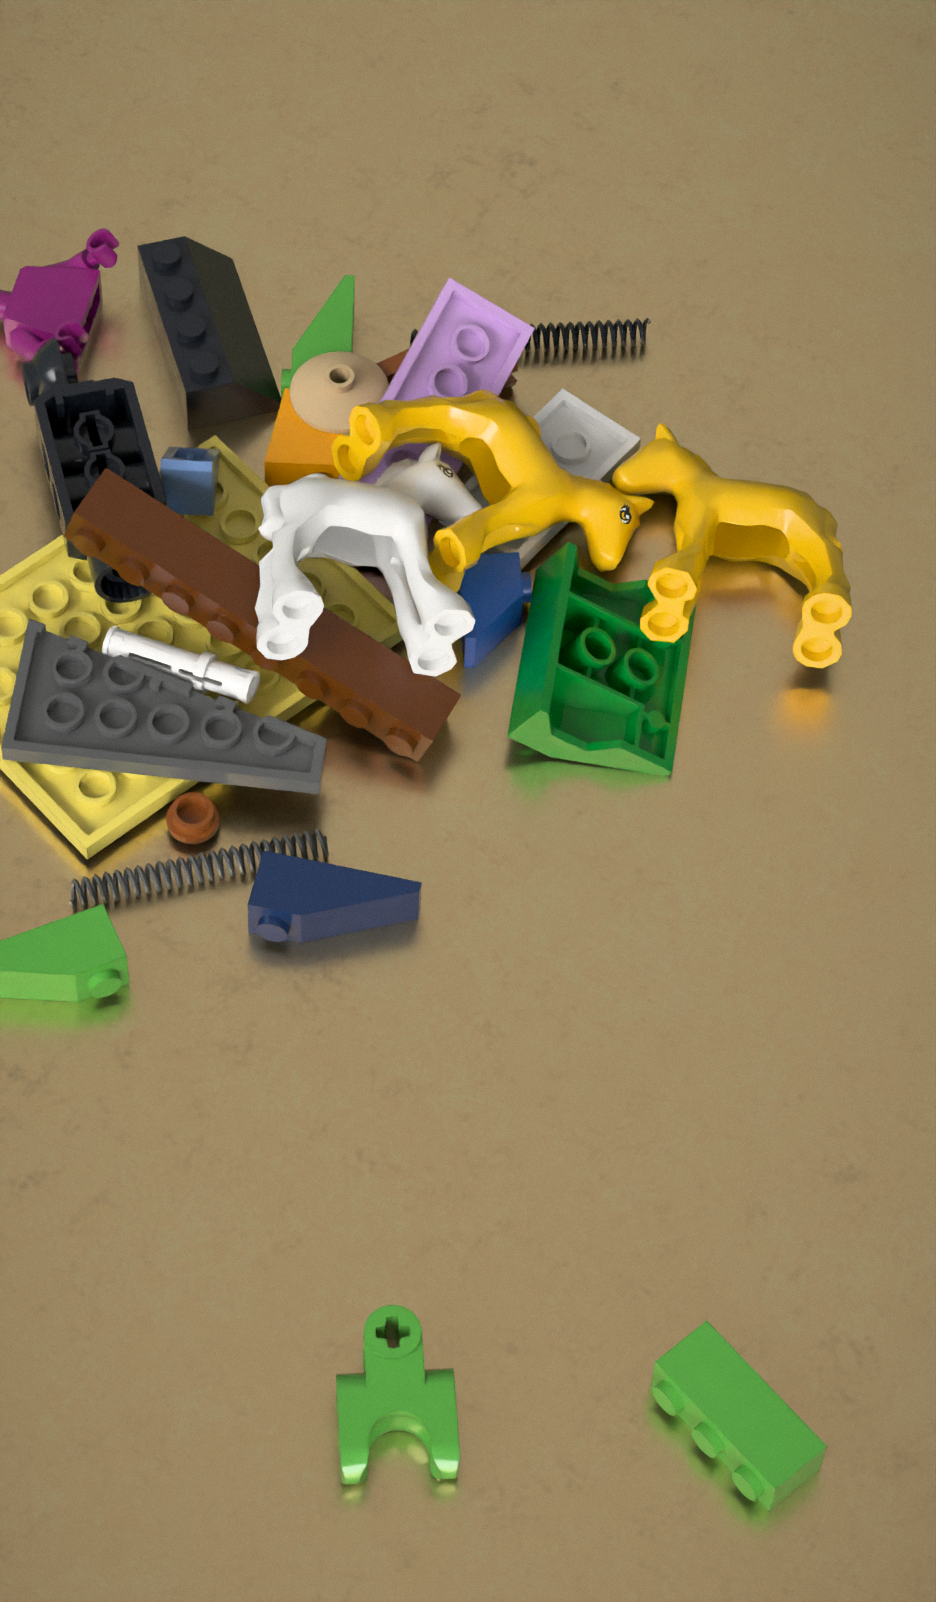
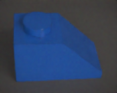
M519 552L481 554L477 564L465 571L457 594L470 605L475 618V624L472 631L461 637L464 668H474L521 624L523 603L531 602L532 584L530 572L521 573Z

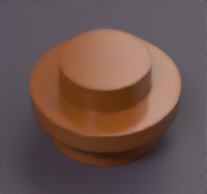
M198 792L182 794L175 799L167 811V828L175 839L183 843L198 844L205 842L213 837L219 828L220 815L218 808L204 794Z

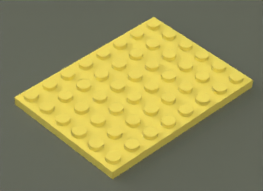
M214 435L196 447L220 449L214 516L179 515L259 565V561L273 549L272 541L263 538L258 529L264 517L261 497L269 486ZM63 535L0 575V769L87 860L200 781L3 760L1 746L29 618L45 624L46 631L65 639H69L72 635L89 643L90 649L102 653L103 642L108 630L115 625L120 627V629L198 654L209 651L215 653L219 661L247 670L258 671L260 673L258 689L252 702H249V704L210 690L204 693V695L213 699H217L220 695L237 702L238 709L260 718L270 715L282 721H287L316 701L302 694L295 684L275 671H268L258 666L250 655L236 646L214 638L206 627L189 616L170 610L163 603L162 599L153 593L143 599L125 603L110 602L101 598L95 591L88 561L68 557ZM306 557L298 563V569L312 583L321 596L326 609L389 649L403 640L399 633L394 605L353 566L330 558Z

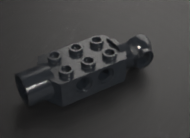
M55 337L43 343L35 352L31 361L21 362L26 396L29 406H34L37 439L63 536L73 513L105 468H108L167 506L165 493L133 382L115 377L98 381L87 380L78 382L71 352L61 354ZM63 537L68 557L88 561L95 591L101 598L110 602L125 603L137 601L152 594L142 586H135L126 582L115 569L96 557L84 555L76 549L73 542Z

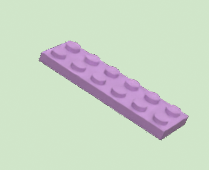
M449 277L380 403L384 400L410 401L430 395L441 398L461 397L480 389L490 390L499 396L535 328ZM412 443L390 449L385 453L375 470L357 482L374 485L377 482V478L381 477V474L384 473L386 467H390L393 462L396 463L407 458L418 460L423 451L431 445ZM441 451L440 461L448 464L457 474L463 462ZM339 475L338 479L345 480L344 478H342L341 475ZM425 516L428 528L433 518Z

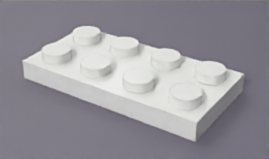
M561 389L533 417L540 427V438L557 464L576 476L582 475L584 478L601 480L608 483L612 479L614 471L640 450L641 438L564 389ZM473 475L464 485L482 508H485L490 504L482 495L477 477ZM439 520V522L445 525L446 527L452 525L450 523ZM568 522L558 523L536 536L496 545L484 552L487 554L519 552L522 570Z

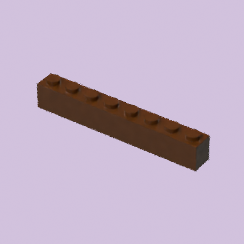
M108 468L104 469L73 513L63 537L73 542V545L81 553L89 557H96L115 569L126 582L135 586H142L162 599L163 603L170 610L189 616L206 627L208 632L217 640L236 646L250 655L258 666L268 671H275L295 684L302 694L311 699L320 700L339 712L347 723L357 728L366 729L383 740L387 747L398 755L408 756L418 763L461 697V694L433 676L413 673L408 660L325 607L310 627L308 645L302 653L295 658L282 661L265 658L257 649L256 641L259 620L255 606L260 589L259 565Z

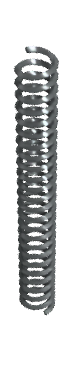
M315 828L312 831V836L308 831L304 830L301 837L294 832L291 840L285 834L282 836L281 841L273 837L270 844L265 839H262L260 847L254 841L251 842L249 848L242 843L239 851L233 845L229 848L228 853L221 847L218 851V856L213 850L209 851L207 857L204 853L200 852L197 860L193 855L189 854L187 862L179 856L176 860V865L169 858L166 862V868L158 860L155 864V869L150 863H147L145 873L139 865L135 867L134 874L128 867L124 870L123 875L116 869L113 873V879L105 871L102 880L97 874H94L92 884L86 876L82 878L81 885L78 880L73 878L71 881V900H69L71 908L76 910L77 890L80 902L86 908L88 906V889L92 903L97 906L98 885L103 902L107 904L109 901L108 883L114 900L118 902L120 899L118 880L124 897L129 899V878L135 895L139 897L141 894L139 875L145 892L148 895L151 893L150 874L156 891L160 893L162 890L160 870L168 890L172 889L171 869L177 886L181 888L183 886L181 865L188 885L192 886L193 884L192 864L198 882L202 884L204 881L202 861L210 881L214 880L213 860L219 878L223 880L225 877L223 856L230 876L234 877L235 875L234 855L240 873L244 875L246 872L244 852L250 870L255 873L254 849L259 863L263 850L266 848L267 851L275 853V845L279 854L286 855L287 844L290 855L297 857L296 840L302 858L308 859L306 837L313 858L317 860L319 857L317 836L323 855L327 858L329 856L327 836H323L321 831Z

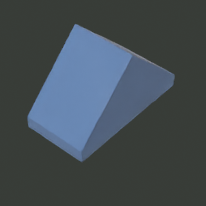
M168 448L161 458L160 465L161 483L167 507L178 514L214 516L220 449Z

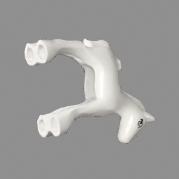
M439 442L427 447L418 460L407 458L396 463L393 462L390 467H386V470L381 474V477L377 478V482L374 485L333 479L324 474L315 473L302 477L289 485L271 486L264 492L261 497L264 517L258 529L263 538L272 541L273 549L259 561L260 589L255 610L259 620L256 633L257 649L265 658L281 661L295 658L307 647L309 629L323 612L324 604L312 583L298 569V563L306 557L330 558L349 566L377 567L383 573L393 596L399 633L405 642L413 673L436 677L453 668L457 659L452 643L473 630L475 618L470 605L460 595L437 580L432 573L428 560V530L425 516L453 524L462 517L482 509V506L469 492L452 468L440 461L441 444Z

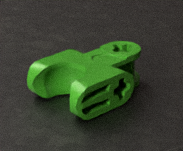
M387 1305L380 1307L372 1312L365 1322L363 1333L364 1373L336 1374L341 1481L343 1484H361L367 1480L369 1451L373 1443L381 1435L391 1431H406L414 1434L422 1441L428 1451L432 1476L437 1479H456L459 1474L460 1448L453 1368L424 1370L422 1329L419 1319L412 1311L403 1306ZM386 1339H397L398 1347H388Z

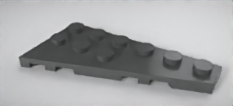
M29 618L1 750L3 760L320 794L327 751V738L270 715L260 718L238 709L237 702L220 695L217 699H213L194 691L193 684L122 655L112 658L90 649L89 643L72 635L69 639H65L46 631L45 624Z

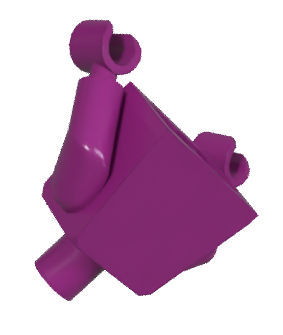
M99 229L91 234L87 240L86 249L66 261L43 267L25 266L21 268L12 292L0 290V319L4 323L6 346L10 350L15 351L26 361H31L38 348L47 340L55 337L61 354L71 352L76 371L79 372L103 303L101 274L98 269L100 264L104 268H112L117 262V254L113 249L119 246V241L108 229Z

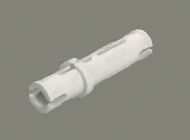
M115 625L108 630L102 646V654L112 658L122 655L193 684L194 691L202 694L210 690L249 704V702H252L258 689L260 673L258 671L247 670L219 661L218 656L209 651L198 654L120 629V627Z

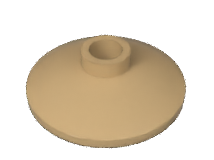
M328 352L309 359L298 368L290 384V401L298 417L309 426L327 433L345 434L350 432L349 417L351 410L356 405L368 402L379 404L389 383L382 369L370 359L351 352Z

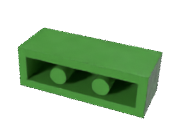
M707 1320L655 1361L651 1386L653 1387V1396L658 1404L668 1414L672 1416L678 1414L692 1429L691 1434L698 1447L711 1458L717 1456L730 1469L734 1484L749 1500L755 1501L758 1499L768 1511H771L821 1469L827 1449L826 1444Z

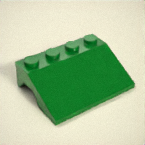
M567 542L536 569L507 737L553 758L662 776L671 774L696 605L689 619L688 631L674 643L650 640L640 629V618L643 608L655 599L647 585L648 580L613 584L580 568L577 545Z

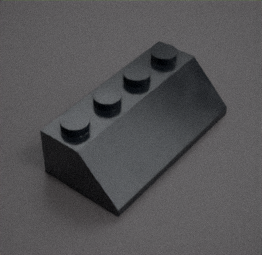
M186 236L138 245L140 286L187 429L191 430L279 411L282 399L233 259Z

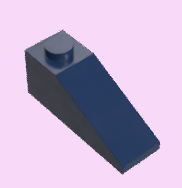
M263 850L247 904L248 932L258 934L269 941L281 942L289 940L303 943L417 920L421 910L422 882Z

